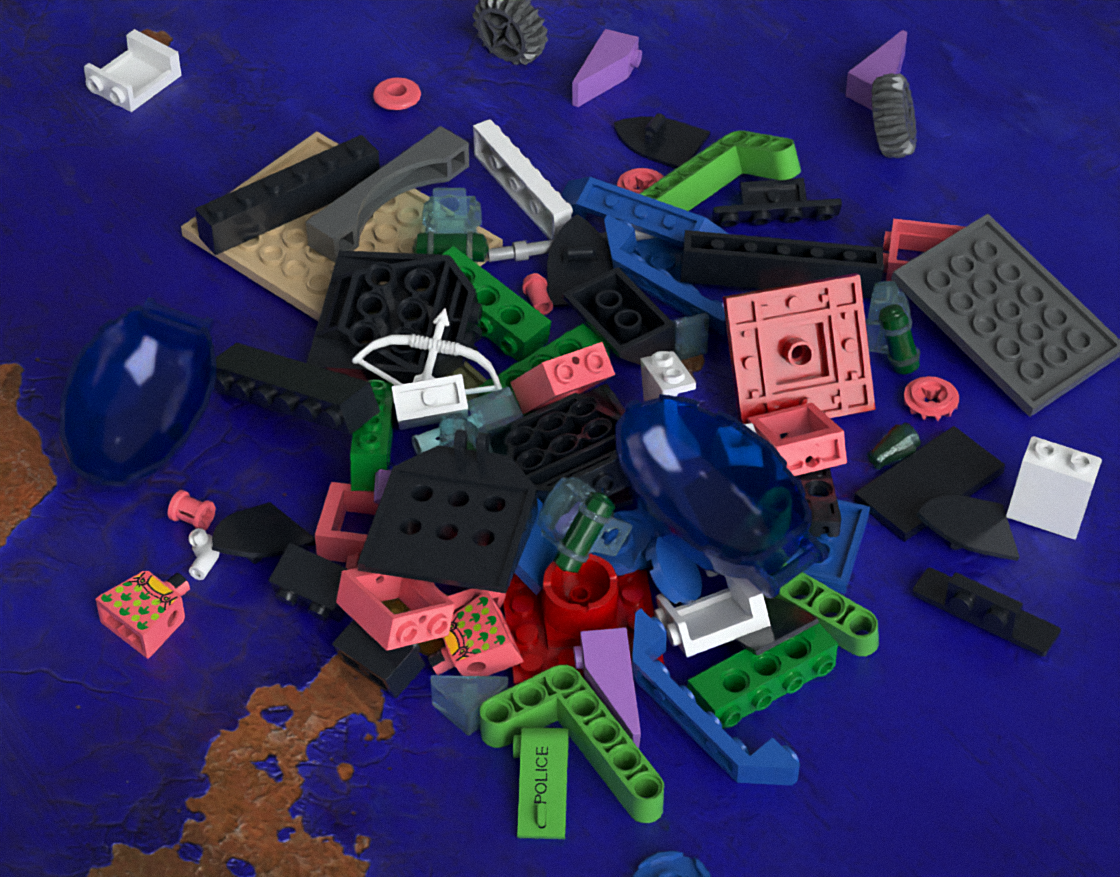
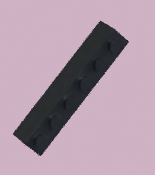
M361 134L195 208L199 238L216 256L326 206L380 169L379 151Z
M685 230L680 282L763 290L857 273L861 279L863 298L878 299L884 270L883 248Z
M237 342L207 364L212 376L211 383L221 394L350 435L380 412L371 384L368 381Z

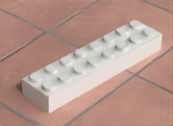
M491 119L473 125L474 156L547 238L554 240L561 228L571 219V214L573 213L571 205L566 203L561 194L555 191L550 182L544 179L540 171L534 168L530 160L523 156L520 149L512 144L509 137L505 136L499 126L495 125Z

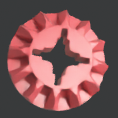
M636 168L623 173L617 181V186L640 194L644 191L643 189L649 188L664 176L652 169Z
M931 376L920 377L911 381L905 388L904 405L910 407L911 415L921 414L923 420L929 416L939 421L942 415L951 417L953 410L958 409L959 393L950 382Z

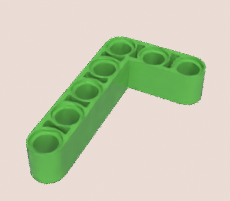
M734 131L723 136L640 194L690 211L743 173L775 180H788L800 174L801 167L792 139L749 131Z
M786 486L772 488L722 549L724 569L735 565L734 562L737 560H745V562L737 565L763 593V597L787 601L817 617L822 627L838 642V646L853 655L868 656L873 654L879 646L878 620L871 611L774 556L776 551L796 528L799 522L797 496L791 488ZM779 508H787L784 511H777ZM758 534H767L763 537H756ZM768 577L776 578L772 581H764V579ZM797 595H805V596H806L805 598H802V599H795V598H793L794 596H797ZM829 612L837 613V615L833 617L823 616ZM860 630H865L869 632L865 635L854 634L855 632Z
M569 665L554 666L488 698L482 703L480 707V732L483 742L488 746L501 748L513 743L514 735H521L522 727L544 728L558 721L563 728H569L571 739L635 821L652 823L661 817L664 805V782L574 667Z

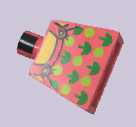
M142 571L95 599L100 622L148 659L183 623L185 613L181 596L190 590L189 583L184 576L177 572L163 582L151 572Z
M488 591L482 593L453 614L449 635L442 637L446 646L427 656L438 676L456 667L466 682L479 680L524 662L501 610Z

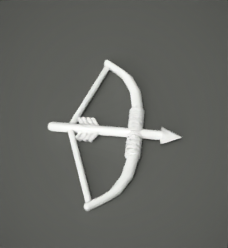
M446 308L433 321L436 324L433 338L416 336V334L386 336L374 340L352 359L353 364L358 363L397 386L403 384L364 361L363 358L371 351L388 345H409L411 348L428 349L429 353L422 374L414 376V383L435 379L432 376V371L437 353L441 352V354L445 353L446 355L450 354L456 357L461 355L476 361L487 370L494 383L492 386L465 389L466 395L491 391L501 393L503 390L492 363L482 354L460 345V343L455 344V342L451 343V341H442L444 327L449 326Z

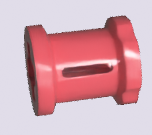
M179 490L170 501L168 518L175 522L182 520L194 525L195 529L203 528L206 531L214 519L216 507L212 501L205 500L202 502L190 497L187 491Z

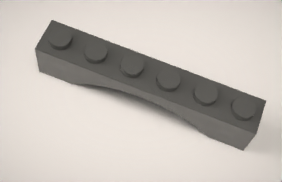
M442 126L438 127L307 220L308 246L336 263L339 250L354 251L359 247L360 236L365 224L383 204L399 194L414 188L449 182L469 167V143Z

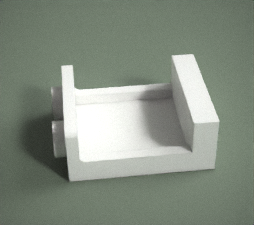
M135 29L126 35L128 50L101 69L90 63L84 66L87 88L92 93L98 94L130 112L182 76L178 51Z
M659 351L652 354V356L640 358L644 410L653 429L659 432L664 442L663 450L669 463L702 456L701 443L678 412L677 395L696 389V381L673 351Z
M462 374L392 386L400 430L468 417V405Z
M1035 436L1031 437L1006 517L1076 540L1102 459Z
M737 564L723 569L728 586L727 589L697 599L688 605L674 608L662 593L655 596L658 609L654 610V616L666 628L667 636L672 646L678 645L687 657L771 626L763 593Z

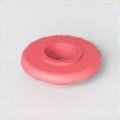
M399 77L389 78L380 82L373 92L374 101L380 107L389 110L407 109L415 105L421 97L420 88L414 81Z

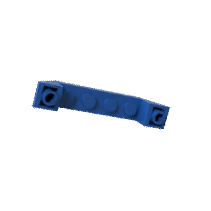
M593 177L569 180L561 194L566 203L571 205L573 210L571 216L573 217L578 214L585 219L587 214L590 213L605 218L608 214L617 220L621 218L628 221L637 231L682 247L685 230L728 234L706 217Z
M607 214L604 222L613 268L619 267L644 292L723 337L727 336L723 303L715 299L711 301L702 296L694 286L690 284L683 285L674 280L667 271L661 268L656 270L647 265L639 255L632 253L637 247L633 226L624 219L619 218L617 220Z
M642 609L635 612L632 658L634 681L737 783L790 786L798 781L800 769L799 759L795 752L787 745L781 746L772 737L749 756V751L744 743L736 737L732 739L722 729L719 719L712 712H705L696 703L692 692L684 685L678 686L670 678L669 671L664 664L657 660L658 657L666 652L667 631L662 622L654 616L650 618Z

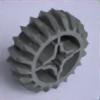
M480 0L475 6L476 11L472 14L475 19L473 26L478 29L476 36L483 40L482 46L488 47L490 50L489 54L494 53L498 58H502L506 62L512 61L514 65L519 63L527 65L542 54L548 41L545 35L548 29L542 25L545 19L539 17V9H534L531 5V0Z
M901 73L883 74V76L876 77L871 90L873 122L877 142H879V149L885 157L902 158L905 155L913 154L917 142L915 110L911 90L909 89L906 77Z

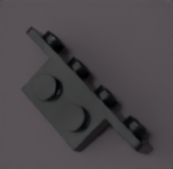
M804 178L741 182L739 186L741 205L714 207L711 219L714 224H720L722 227H733L743 222L765 225L773 220L796 223L803 220V218H816L818 221H827L839 215L842 200L807 201Z
M929 567L913 587V596L1039 656L1045 657L1060 636L1061 629L1058 626L1023 611V603L955 572L950 577Z

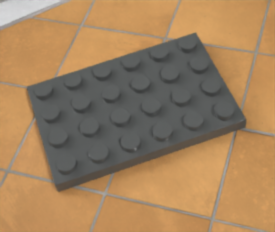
M989 214L984 215L901 266L892 274L891 280L1029 417L1120 357V339Z

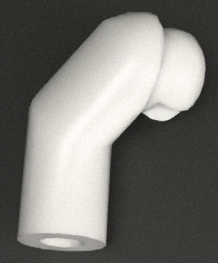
M197 528L188 537L189 543L193 545L192 550L197 557L189 568V573L197 580H204L219 558L220 552L212 550V536L207 534L203 528Z

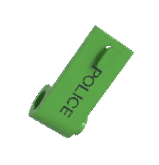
M522 727L521 735H514L513 758H520L518 838L565 839L569 728Z

